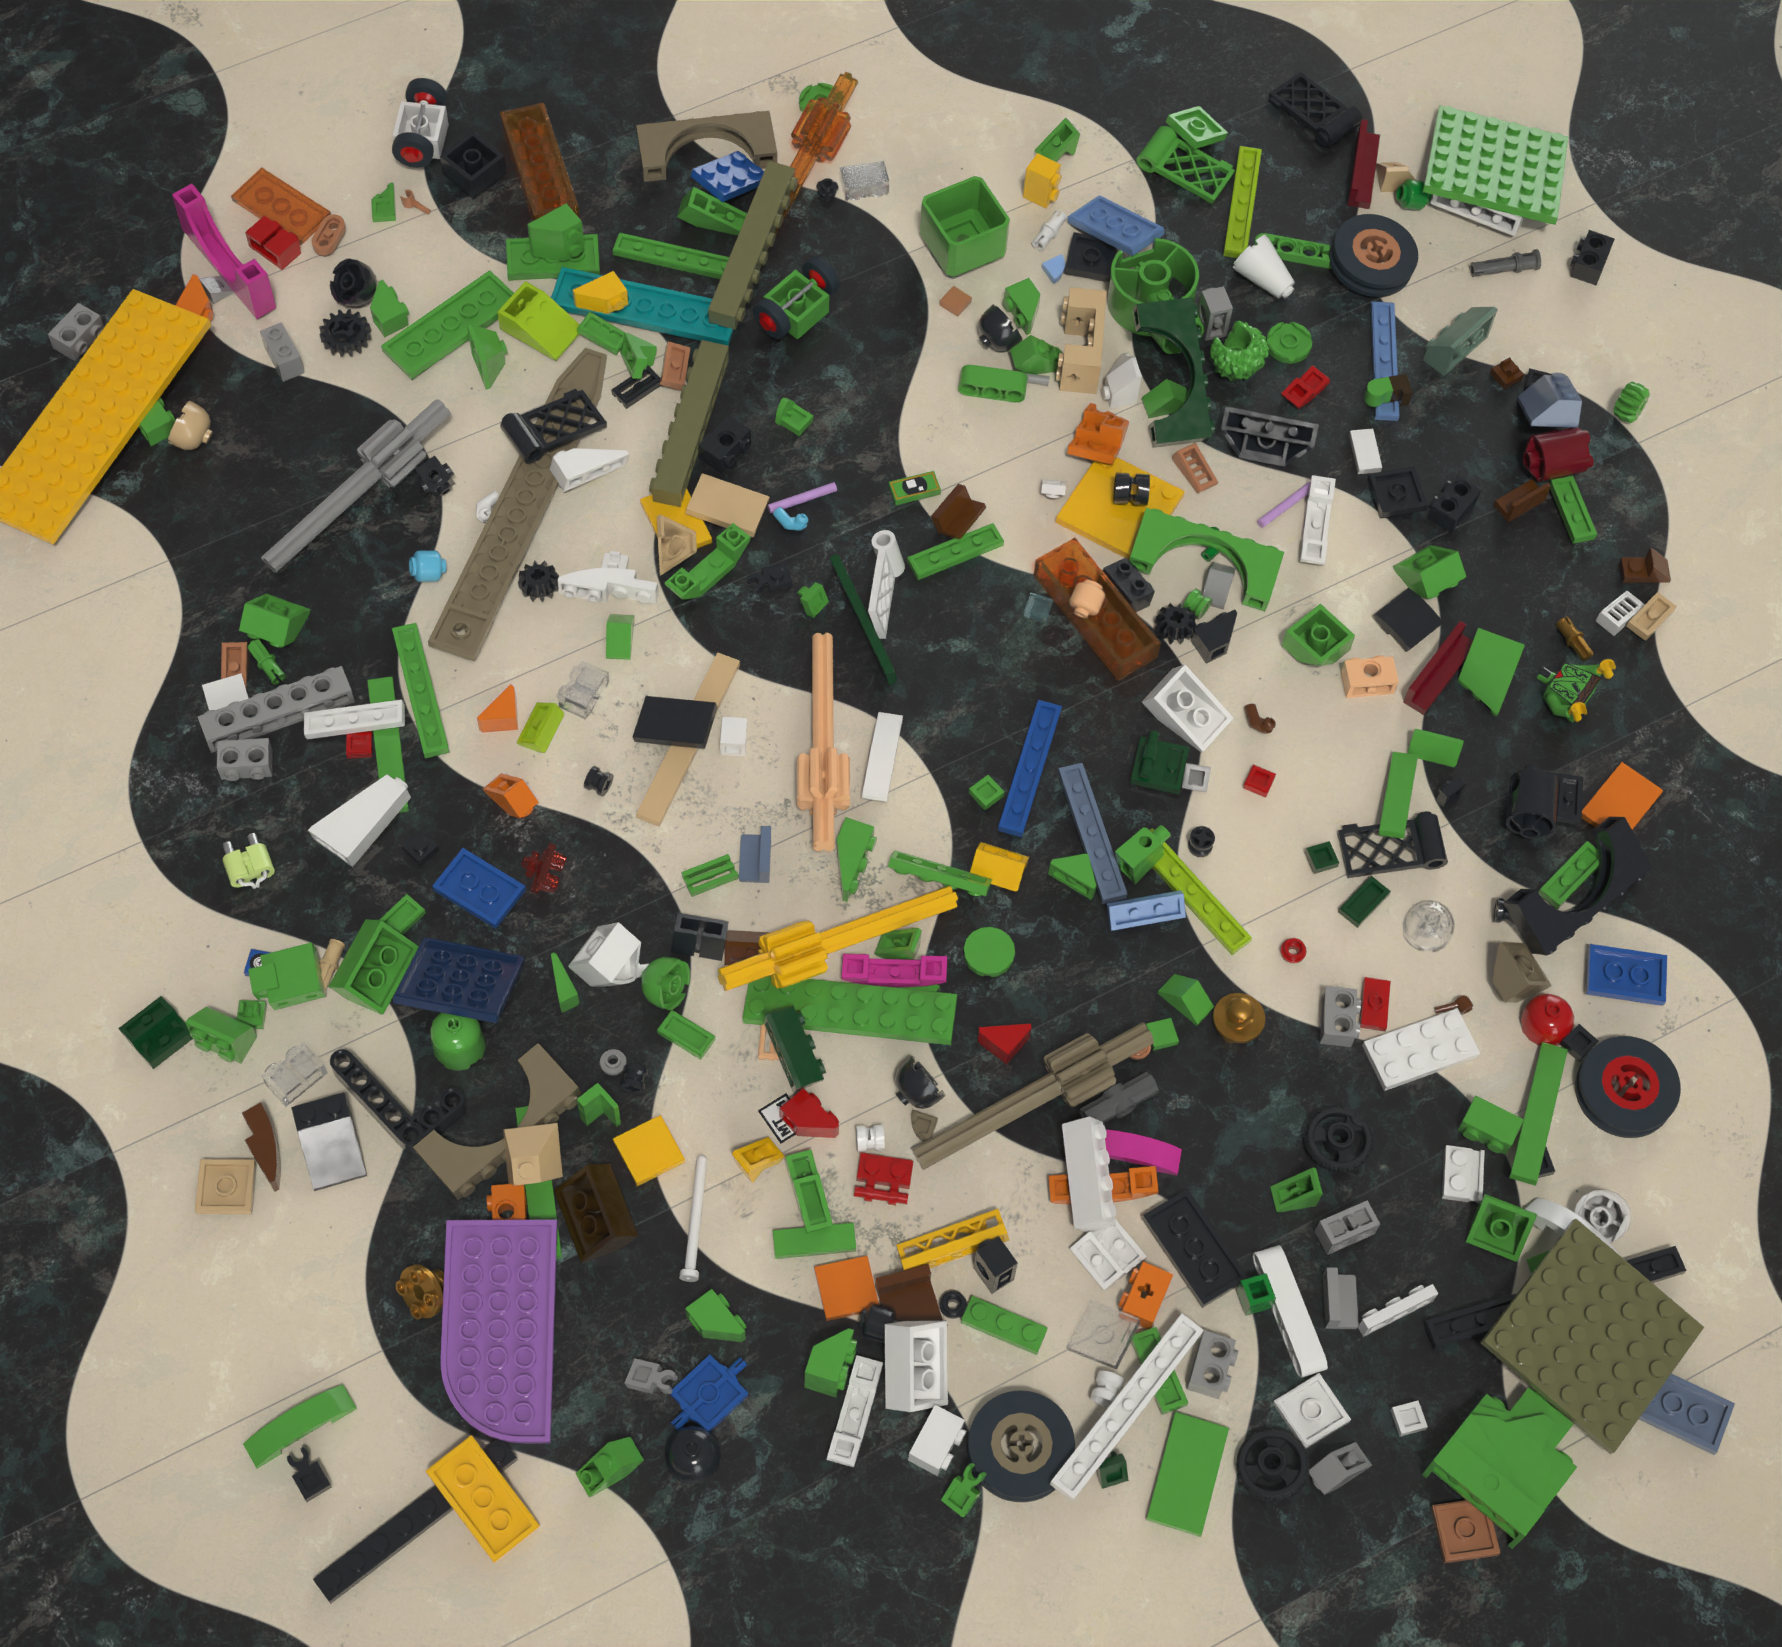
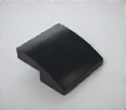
M1410 588L1405 589L1373 615L1386 634L1392 633L1405 652L1412 649L1443 624V621L1436 612Z

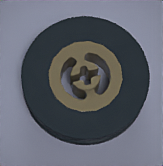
M1030 1391L1006 1392L988 1401L975 1416L967 1443L969 1464H975V1467L972 1469L975 1477L978 1478L982 1472L987 1474L980 1484L993 1495L1012 1502L1036 1501L1055 1491L1056 1489L1050 1483L1075 1451L1074 1432L1066 1414L1049 1398ZM1027 1430L1037 1437L1041 1447L1040 1455L1032 1462L1027 1460L1032 1455L1034 1439ZM1009 1431H1014L1015 1433L1012 1434L1009 1440L1008 1447L1010 1448L1008 1454L1016 1462L1009 1460L1001 1447V1440ZM1017 1442H1022L1023 1446H1025L1024 1451H1019Z

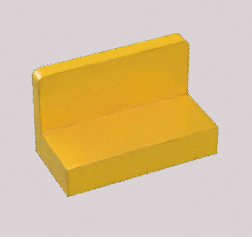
M981 842L976 849L970 873L991 878V884L1016 892L1019 889L1029 857Z

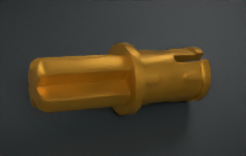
M1568 616L1560 619L1556 623V627L1565 637L1567 646H1572L1580 659L1587 661L1593 656V651L1583 639V632L1578 631Z

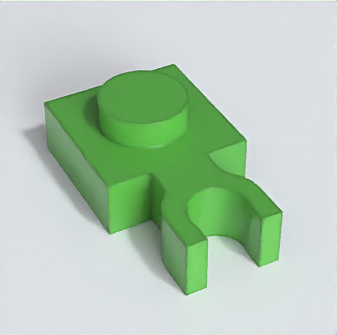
M973 1463L969 1464L965 1469L964 1479L960 1476L954 1478L941 1499L943 1503L961 1517H965L976 1502L981 1492L974 1487L982 1482L987 1475L985 1472H982L978 1478H974L972 1476V1469L975 1467V1464Z

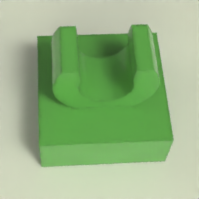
M816 582L810 589L803 586L797 592L799 596H802L800 602L803 604L806 615L812 618L829 602L823 585Z
M239 1000L236 1020L252 1026L253 1029H264L267 1010L266 1001Z

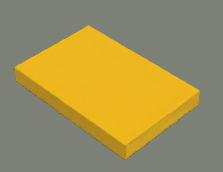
M687 489L681 507L653 502V495L641 498L640 504L657 538V516L662 515L696 531L697 548L711 544L712 537L702 519L686 514V509L691 500Z

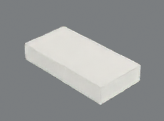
M1351 430L1349 438L1357 473L1381 472L1382 464L1374 430Z

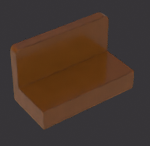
M1531 479L1495 500L1493 506L1510 522L1544 502L1551 486L1549 483H1546L1539 487Z
M957 484L931 515V518L939 534L961 539L984 512L986 505L985 503L972 500L966 486Z
M728 930L725 940L724 965H730L758 955V950H761L758 944L760 936L770 932Z

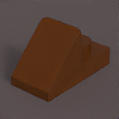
M1653 548L1649 549L1646 557H1622L1619 562L1622 583H1670L1671 581L1668 560Z

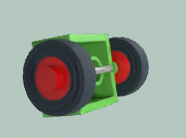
M813 256L809 258L802 267L804 276L795 269L768 292L764 299L754 306L753 314L757 323L771 337L780 339L787 333H790L796 339H799L829 313V296L838 290L840 281L832 266L821 257Z

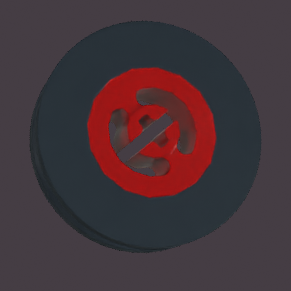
M1618 1036L1600 1042L1588 1053L1578 1069L1575 1080V1092L1583 1113L1595 1126L1614 1136L1638 1138L1658 1130L1672 1115L1680 1099L1681 1084L1675 1065L1659 1047L1641 1038ZM1633 1077H1636L1637 1081L1634 1083L1632 1087H1630L1625 1092L1622 1098L1618 1096L1622 1088L1625 1087Z

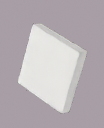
M1320 1373L1273 1402L1279 1414L1305 1449L1351 1421Z

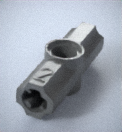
M1145 1072L1124 1085L1119 1083L1110 1087L1103 1093L1102 1097L1080 1108L1079 1113L1082 1118L1090 1116L1102 1121L1104 1124L1114 1117L1119 1119L1126 1116L1135 1109L1137 1104L1157 1094L1159 1089L1153 1076Z

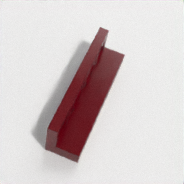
M1362 119L1356 140L1347 206L1369 209L1372 199L1380 134L1368 133V120Z
M1462 621L1457 624L1409 687L1403 703L1422 715L1426 714L1467 658L1473 640L1463 635L1467 624Z

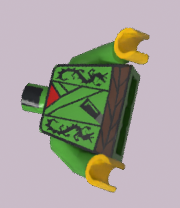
M1605 659L1596 665L1563 663L1557 673L1543 667L1537 676L1539 681L1548 685L1543 699L1553 715L1566 717L1571 722H1579L1582 719L1581 714H1587L1585 705L1595 692L1601 680L1600 676L1603 674L1605 678L1610 679L1613 676L1611 669H1616V666L1612 659Z

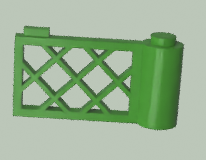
M1160 126L1136 159L1138 166L1143 171L1148 173L1155 171L1211 204L1216 201L1235 172L1232 169L1233 166L1224 160L1219 162L1202 151L1193 149L1186 142L1177 138L1175 131L1168 126ZM1179 147L1186 151L1187 156L1177 157L1176 149ZM1195 160H1202L1206 163L1207 167L1197 168ZM1189 161L1192 169L1182 170L1180 162ZM1175 163L1177 171H1169L1164 166ZM1213 171H1221L1226 174V177L1216 179ZM1209 172L1211 180L1201 181L1199 173ZM1194 174L1196 182H1188L1185 180L1184 175ZM1213 185L1214 194L1211 195L1204 191L1203 186Z

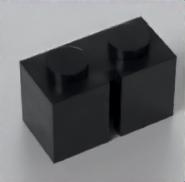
M677 913L671 952L689 956L699 953L701 958L722 961L729 921Z

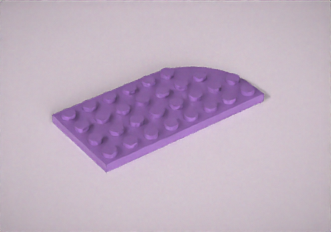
M447 1220L441 1373L448 1397L465 1421L479 1432L491 1438L509 1443L551 1444L557 1220Z

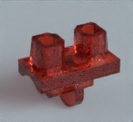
M549 843L547 850L543 851L540 860H538L540 854L535 851L532 852L531 857H524L522 859L521 865L527 869L525 874L527 877H533L534 872H536L530 892L538 894L540 890L554 893L557 889L560 878L548 874V871L551 868L561 872L567 858L555 851L557 845Z

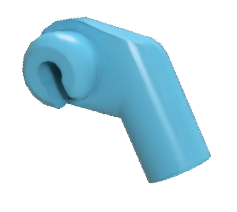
M782 507L777 508L773 512V516L786 530L801 531L807 527L808 517L803 513L797 514L796 517H790Z

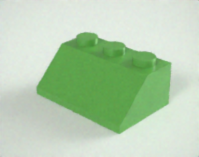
M366 919L328 987L345 999L383 1015L419 946L382 920Z

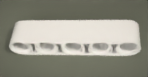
M1277 1245L1253 1253V1262L1258 1275L1267 1273L1276 1300L1271 1309L1296 1373L1302 1378L1327 1370L1328 1366L1324 1351L1282 1247Z

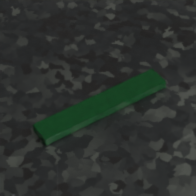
M835 554L830 557L833 571L888 685L894 684L897 677L891 661L840 556Z

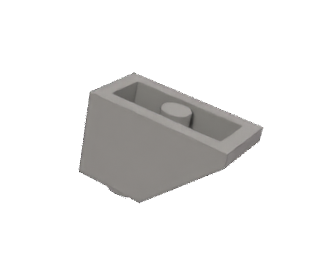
M1354 1442L1328 1454L1309 1470V1474L1314 1485L1325 1495L1340 1488L1370 1468L1372 1464L1358 1444Z

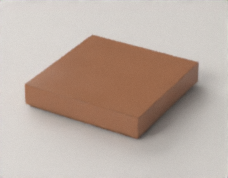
M1465 1500L1432 1505L1431 1512L1443 1563L1492 1557L1500 1554L1493 1521L1470 1502Z

